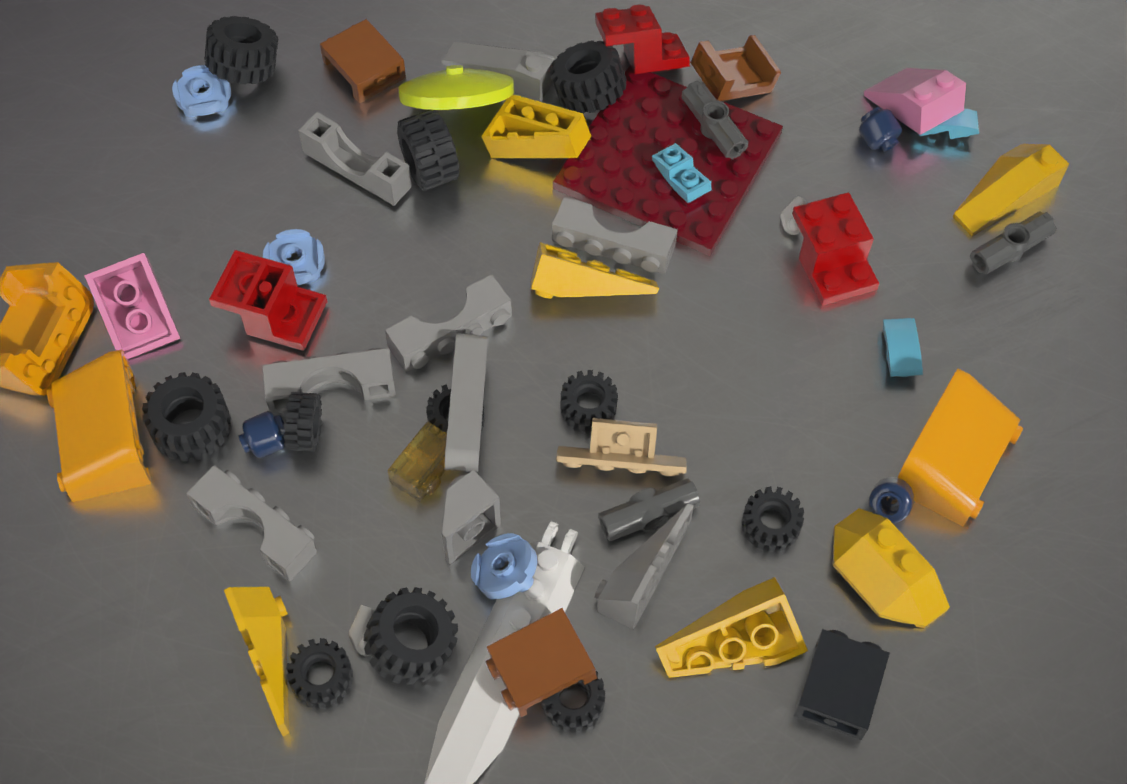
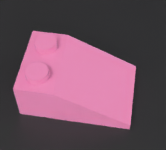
M905 68L866 89L864 96L882 109H889L895 118L921 135L964 111L966 82L947 70Z
M145 253L84 275L115 350L122 349L127 360L180 339L159 282Z

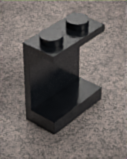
M822 629L816 642L814 657L794 716L862 740L870 725L890 652L882 650L879 645L865 641L861 643L850 639L841 631Z

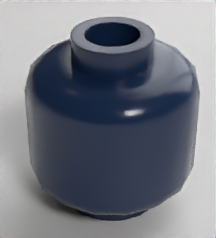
M877 107L860 119L862 123L859 127V132L870 149L878 150L882 148L886 152L899 143L897 138L902 132V127L889 109L881 110L880 107Z
M266 411L243 422L242 429L244 433L238 435L246 453L252 451L257 458H264L285 448L284 421L280 414L275 416L272 412Z
M897 477L881 479L874 485L869 496L871 512L888 518L893 524L903 521L909 515L914 504V493L911 487L904 480Z

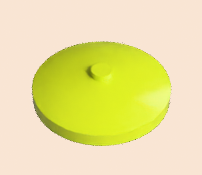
M462 65L447 66L446 70L428 73L401 84L398 89L400 102L403 105L419 109L451 110L485 106L508 99L514 94V81L512 77L502 73L463 68Z

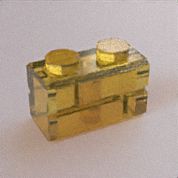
M426 422L387 470L391 484L403 492L405 491L419 502L427 494L433 495L441 483L440 477L446 471L447 433Z

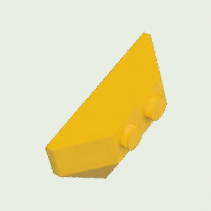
M858 508L834 526L833 566L878 617L900 623L914 624L916 627L924 629L949 610V603L935 569L888 518Z

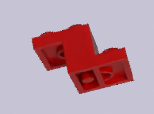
M638 4L631 6L629 9L607 8L603 12L595 13V24L605 45L623 44L624 52L635 74L690 67V56L679 36L670 32L662 33V29L650 6Z
M849 192L793 208L792 215L804 237L799 260L822 306L878 289L880 283L867 260L874 238Z
M234 250L209 298L211 306L240 314L247 335L302 351L305 350L328 302L325 294L298 287L291 265Z

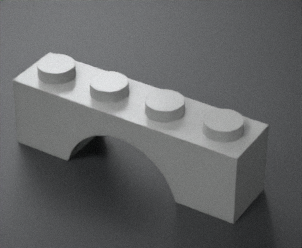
M316 112L298 130L303 153L395 206L412 187L409 164L388 152H385L381 157L366 154L348 139L339 124Z
M564 197L552 223V242L558 243L563 247L583 250L591 255L607 257L621 264L641 267L649 272L665 274L675 249L678 229L649 221L643 227L633 232L619 233L610 231L597 222L591 204Z
M491 274L466 287V304L456 317L442 323H427L414 316H410L385 329L387 346L406 373L414 368L419 369L425 366L429 360L441 354L450 353L455 348L456 334L481 335L482 332L493 326L504 324L512 317L511 299Z
M371 348L367 351L355 353L340 352L336 355L325 357L310 356L303 360L275 361L272 364L262 365L265 400L269 411L272 413L287 411L286 405L289 402L291 392L311 393L316 388L329 383L347 384L355 388L364 400L396 396L389 348Z
M214 465L186 493L192 507L216 526L229 520L245 519L255 522L264 530V540L260 551L265 563L291 582L317 553L313 534L302 525L296 527L289 522L290 518L279 507L275 506L272 509L265 504V499L255 489L250 488L247 490L241 486L240 480L231 471L226 470L223 472Z

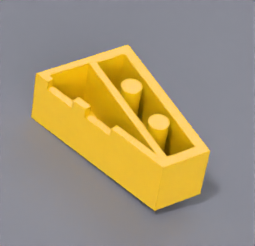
M513 94L506 99L481 137L491 158H578L591 138V134L583 113Z

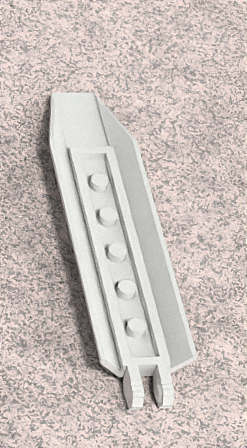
M551 521L544 533L542 542H528L537 554V567L532 576L534 579L533 585L525 592H518L510 597L496 600L438 722L424 784H474L504 749L519 716V712L516 708L511 711L509 710L501 694V691L506 689L501 677L494 680L485 661L490 659L487 646L560 608H563L564 612L566 611L585 569V566L570 554L577 537V531L570 529L565 535L561 550L551 547V544L557 535L559 524Z

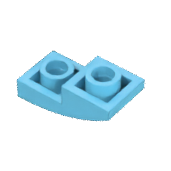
M964 108V111L927 132L919 134V136L949 131L950 139L979 134L977 111Z
M676 143L652 155V160L663 177L687 203L712 190L711 181L693 166V157Z
M884 319L883 333L887 346L886 358L890 376L908 377L923 375L921 350L915 319Z

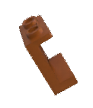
M367 19L320 43L323 62L326 65L332 63L352 85L353 96L359 104L406 79L404 59Z
M749 35L743 47L719 51L713 48L709 40L700 41L690 62L715 99L719 101L771 93L781 74L780 69L756 35Z
M563 608L487 646L490 659L485 661L494 680L501 677L506 689L501 691V694L509 710L511 711L516 708L521 717L527 715V708L582 680L584 685L597 679L596 669Z

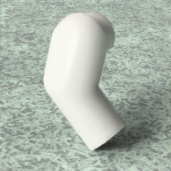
M799 196L795 197L780 214L784 231L790 235H797L801 232L792 215L794 207L806 204V201Z
M361 605L349 630V638L359 654L370 656L365 654L364 647L367 642L363 641L367 629L366 626L375 610Z

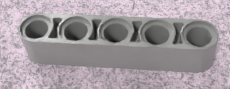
M456 334L445 470L472 471L474 469L478 472L488 336Z

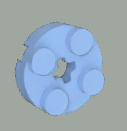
M197 65L182 72L183 77L178 82L175 80L173 83L172 92L175 102L187 117L210 115L215 112L225 111L228 108V100L231 97L230 83L228 80L220 79L217 75L212 74L205 65ZM205 87V92L198 93L199 88Z
M301 229L285 230L275 235L276 240L272 241L270 245L269 242L266 244L263 250V258L291 265L297 285L315 282L320 277V271L325 263L324 250L318 238L316 240L314 237H311L309 232ZM294 253H297L298 257H300L296 261L287 260Z
M514 533L499 535L485 544L488 549L484 551L482 556L479 553L475 556L471 566V578L488 599L507 598L518 592H525L533 585L534 579L532 576L537 567V554L532 546L519 535ZM508 561V566L500 571L499 569L504 567V563Z

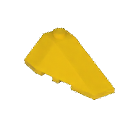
M1020 144L998 158L954 212L953 218L971 236H974L1059 186L1069 163L1050 144Z
M542 242L539 243L530 281L531 289L536 290L535 294L538 296L552 299L553 295L557 297H585L658 293L659 287L654 280L623 269H616L614 273L609 271L610 267L603 264V262L594 259L585 263L577 257L578 253Z
M775 577L743 590L655 646L669 678L710 673L712 669L732 667L733 670L744 669V665L763 663L764 666L778 665L808 652L787 598Z
M229 587L224 589L238 629L246 646H248L250 659L257 675L260 677L262 689L282 736H286L289 734L288 679L286 675L288 674L286 669L287 639L286 627L282 617L288 615L282 598L281 596L274 598L270 587Z

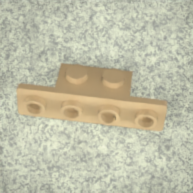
M593 418L590 449L558 446L556 462H561L564 466L571 468L581 467L584 464L595 465V468L605 471L613 470L614 467L627 468L632 473H645L647 470L660 471L659 473L665 476H678L679 473H686L687 470L685 457L655 454L657 424Z

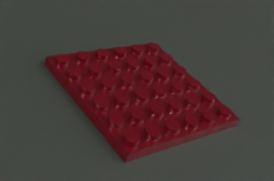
M630 65L625 72L627 86L623 90V95L617 98L614 104L608 105L605 109L599 111L589 126L591 138L578 158H568L553 181V189L640 227H643L650 221L678 229L676 242L711 256L782 134L783 126L724 102L729 108L728 116L748 141V148L739 157L734 159L726 158L713 139L707 138L702 134L700 130L701 123L682 99V91L687 88L686 86L651 72L635 74ZM675 143L693 157V166L711 181L712 190L689 203L672 188L652 160V155Z

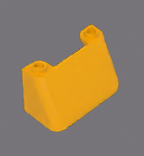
M59 262L6 266L0 277V296L10 306L0 323V388L32 396L47 395V390L52 389V382L59 379L93 311L94 299L91 292Z
M120 349L108 352L52 382V389L47 390V398L50 407L54 408L62 471L57 473L60 491H66L71 501L76 502L150 485L148 467L145 468L142 463L144 450L139 440L133 401L134 389H137L136 380L124 351Z
M957 368L911 449L897 478L904 480L911 487L916 503L964 527L969 516L974 519L978 516L984 504V501L979 498L1008 443L1010 442L1015 445L1023 430V427L1018 425L1021 419L973 376Z

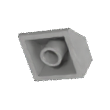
M474 469L466 475L456 477L447 489L442 539L445 561L449 565L501 526L499 496Z

